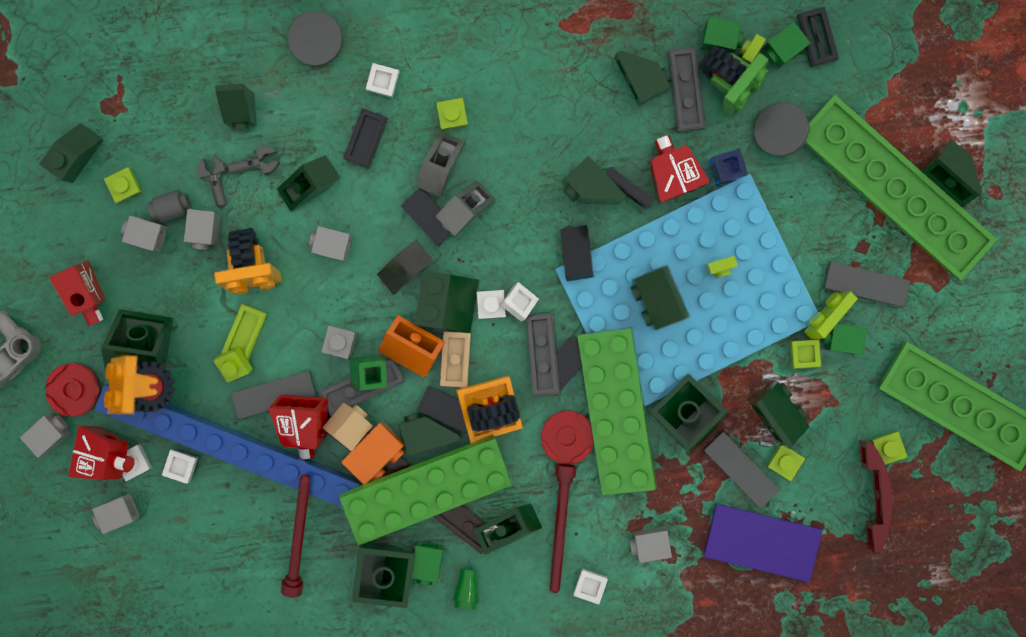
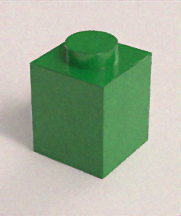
M709 16L705 22L700 49L710 51L713 46H718L720 49H725L728 54L729 52L734 53L736 48H741L744 32L740 31L741 23Z
M793 22L763 47L765 49L764 55L772 65L776 64L780 69L811 43L796 23Z
M836 324L830 333L822 339V344H825L824 350L863 355L867 328Z
M377 355L350 358L352 386L360 391L387 388L386 360Z
M417 542L411 577L416 579V583L432 585V582H438L444 545Z

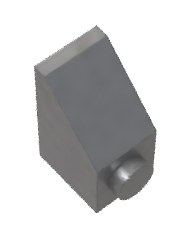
M439 132L422 162L415 187L441 197L451 178L465 142Z
M477 180L457 193L435 217L441 222L445 230L456 236L496 199Z

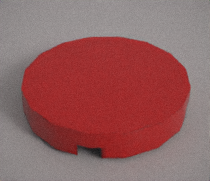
M70 363L61 365L53 370L46 380V400L54 411L63 416L74 417L88 413L94 409L101 394L99 378L92 369L83 364Z
M572 410L559 411L551 415L544 423L541 431V444L545 453L553 461L562 464H576L584 460L591 452L594 444L592 427L589 420L581 413Z

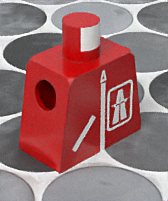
M669 135L654 141L659 156L652 158L649 161L658 204L710 183L687 145L675 149Z
M88 260L49 277L71 316L81 312L88 326L103 320L97 305L103 302L105 297Z
M279 395L269 407V413L281 445L298 448L301 459L314 457L315 449L321 445L328 433L322 428L328 421V398Z
M78 426L68 477L95 480L120 479L123 472L128 473L134 467L133 457L127 456L128 442L100 426Z

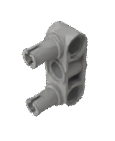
M5 311L0 312V332L6 337V343L0 347V389L15 378L40 353L42 348L39 337L30 334L23 327L19 328ZM24 339L29 345L26 353L21 349V343Z

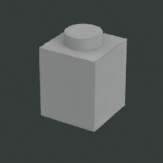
M187 209L184 242L192 243L193 249L209 250V245L217 246L221 214Z
M129 216V219L124 222L121 229L122 242L147 250L161 252L168 227Z
M318 226L317 231H313L310 237L309 247H312L311 253L347 262L353 235Z
M329 325L322 352L345 359L352 358L359 332Z
M50 414L43 416L20 439L37 458L50 454L71 435V432L67 429L68 424L62 417Z
M131 493L92 509L94 524L101 530L102 534L141 518Z
M665 526L633 531L634 539L629 540L632 556H637L639 563L672 558L668 531Z

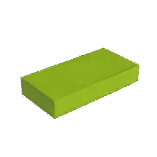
M242 303L221 353L239 346L249 362L268 313Z

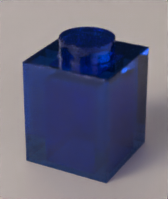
M740 149L713 156L709 160L716 186L744 178L748 175Z

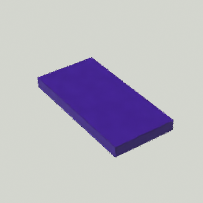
M716 503L703 556L810 583L823 530Z

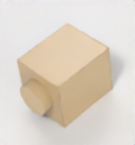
M343 402L322 428L352 451L373 425L365 419L368 414L360 407L354 405L351 408Z

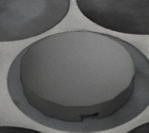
M313 11L304 13L295 19L289 29L288 42L290 50L299 61L307 66L320 67L328 65L339 55L342 49L343 37L340 27L332 17L325 13Z
M779 102L768 106L760 113L755 122L754 129L756 142L764 152L772 156L788 157L796 154L804 147L810 133V124L808 117L800 107L792 103Z

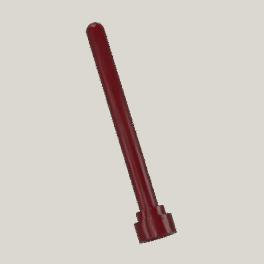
M562 463L555 464L554 473L559 482L549 587L550 591L554 594L560 591L570 483L573 482V478H576L577 470L576 465Z
M303 474L299 481L289 571L281 583V594L290 598L299 597L303 592L304 583L299 572L311 478L307 474Z

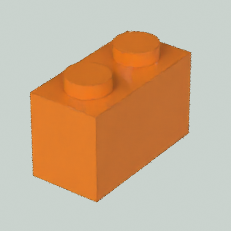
M397 315L386 332L378 352L425 378L442 350L445 341Z
M382 421L341 463L359 481L366 484L370 480L379 479L385 473L382 467L388 461L394 464L405 453L401 449L405 444Z

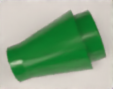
M461 569L452 599L455 601V608L476 609V603H479L477 570Z

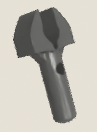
M267 146L256 147L257 154L254 158L228 164V171L230 174L259 168L264 175L273 173L278 168L280 162L274 161L266 164L261 161L264 160L265 156L278 152Z
M212 156L213 163L215 164L212 174L207 170L206 160L202 158L197 167L198 176L200 179L206 178L210 181L216 206L219 208L225 207L227 202L220 178L222 173L227 172L226 165L217 157Z

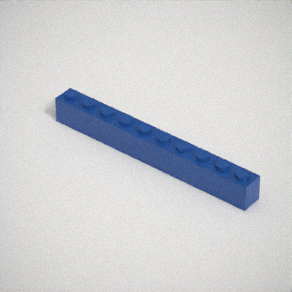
M104 384L95 410L297 490L299 489L300 477L303 474H307L311 478L309 494L340 507L343 506L338 494L363 485L354 476L311 459H301L298 454L166 403L167 406L154 412H138L134 410V414H107L108 408L104 407V395L106 391H109V384Z

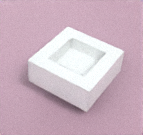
M372 63L366 91L393 98L400 71Z
M518 282L507 294L501 306L522 322L527 318L539 298Z
M504 290L477 292L479 319L506 317L505 308L501 306L505 299Z
M141 444L127 450V456H131L134 459V467L128 473L123 472L125 481L153 468Z
M170 449L162 476L186 484L190 483L198 457L176 449Z
M582 568L573 596L600 604L608 577Z

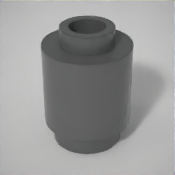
M178 189L154 197L153 201L148 202L147 206L149 214L155 223L160 221L166 223L187 216V209L191 208V202L186 193L182 194Z

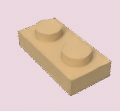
M444 331L443 341H445V344L442 348L440 386L467 387L471 333Z

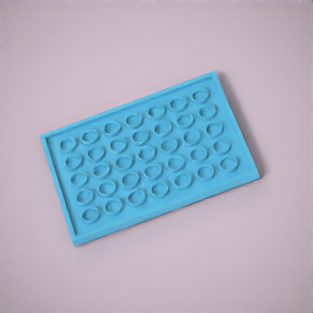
M751 174L591 251L594 277L567 282L564 265L555 269L586 333L633 327L645 406L665 397L688 373L696 381L808 327L810 325L809 320L818 313ZM735 256L738 266L730 268L732 274L716 278L715 274L707 275L705 264ZM668 265L690 317L658 330H653L652 326H646L641 312L644 311L641 301H635L630 286H633L632 279Z

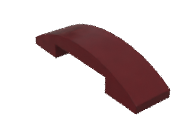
M859 440L861 467L873 472L876 520L865 521L867 548L873 552H881L891 526L893 511L892 488L887 468L872 442Z

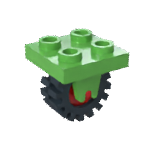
M713 46L699 63V68L711 80L710 82L726 95L722 111L731 117L735 110L741 112L748 103L751 90L757 91L766 80L765 76L768 73L766 67L769 59L759 53L754 61L748 64L735 54L730 52L728 54L725 49Z

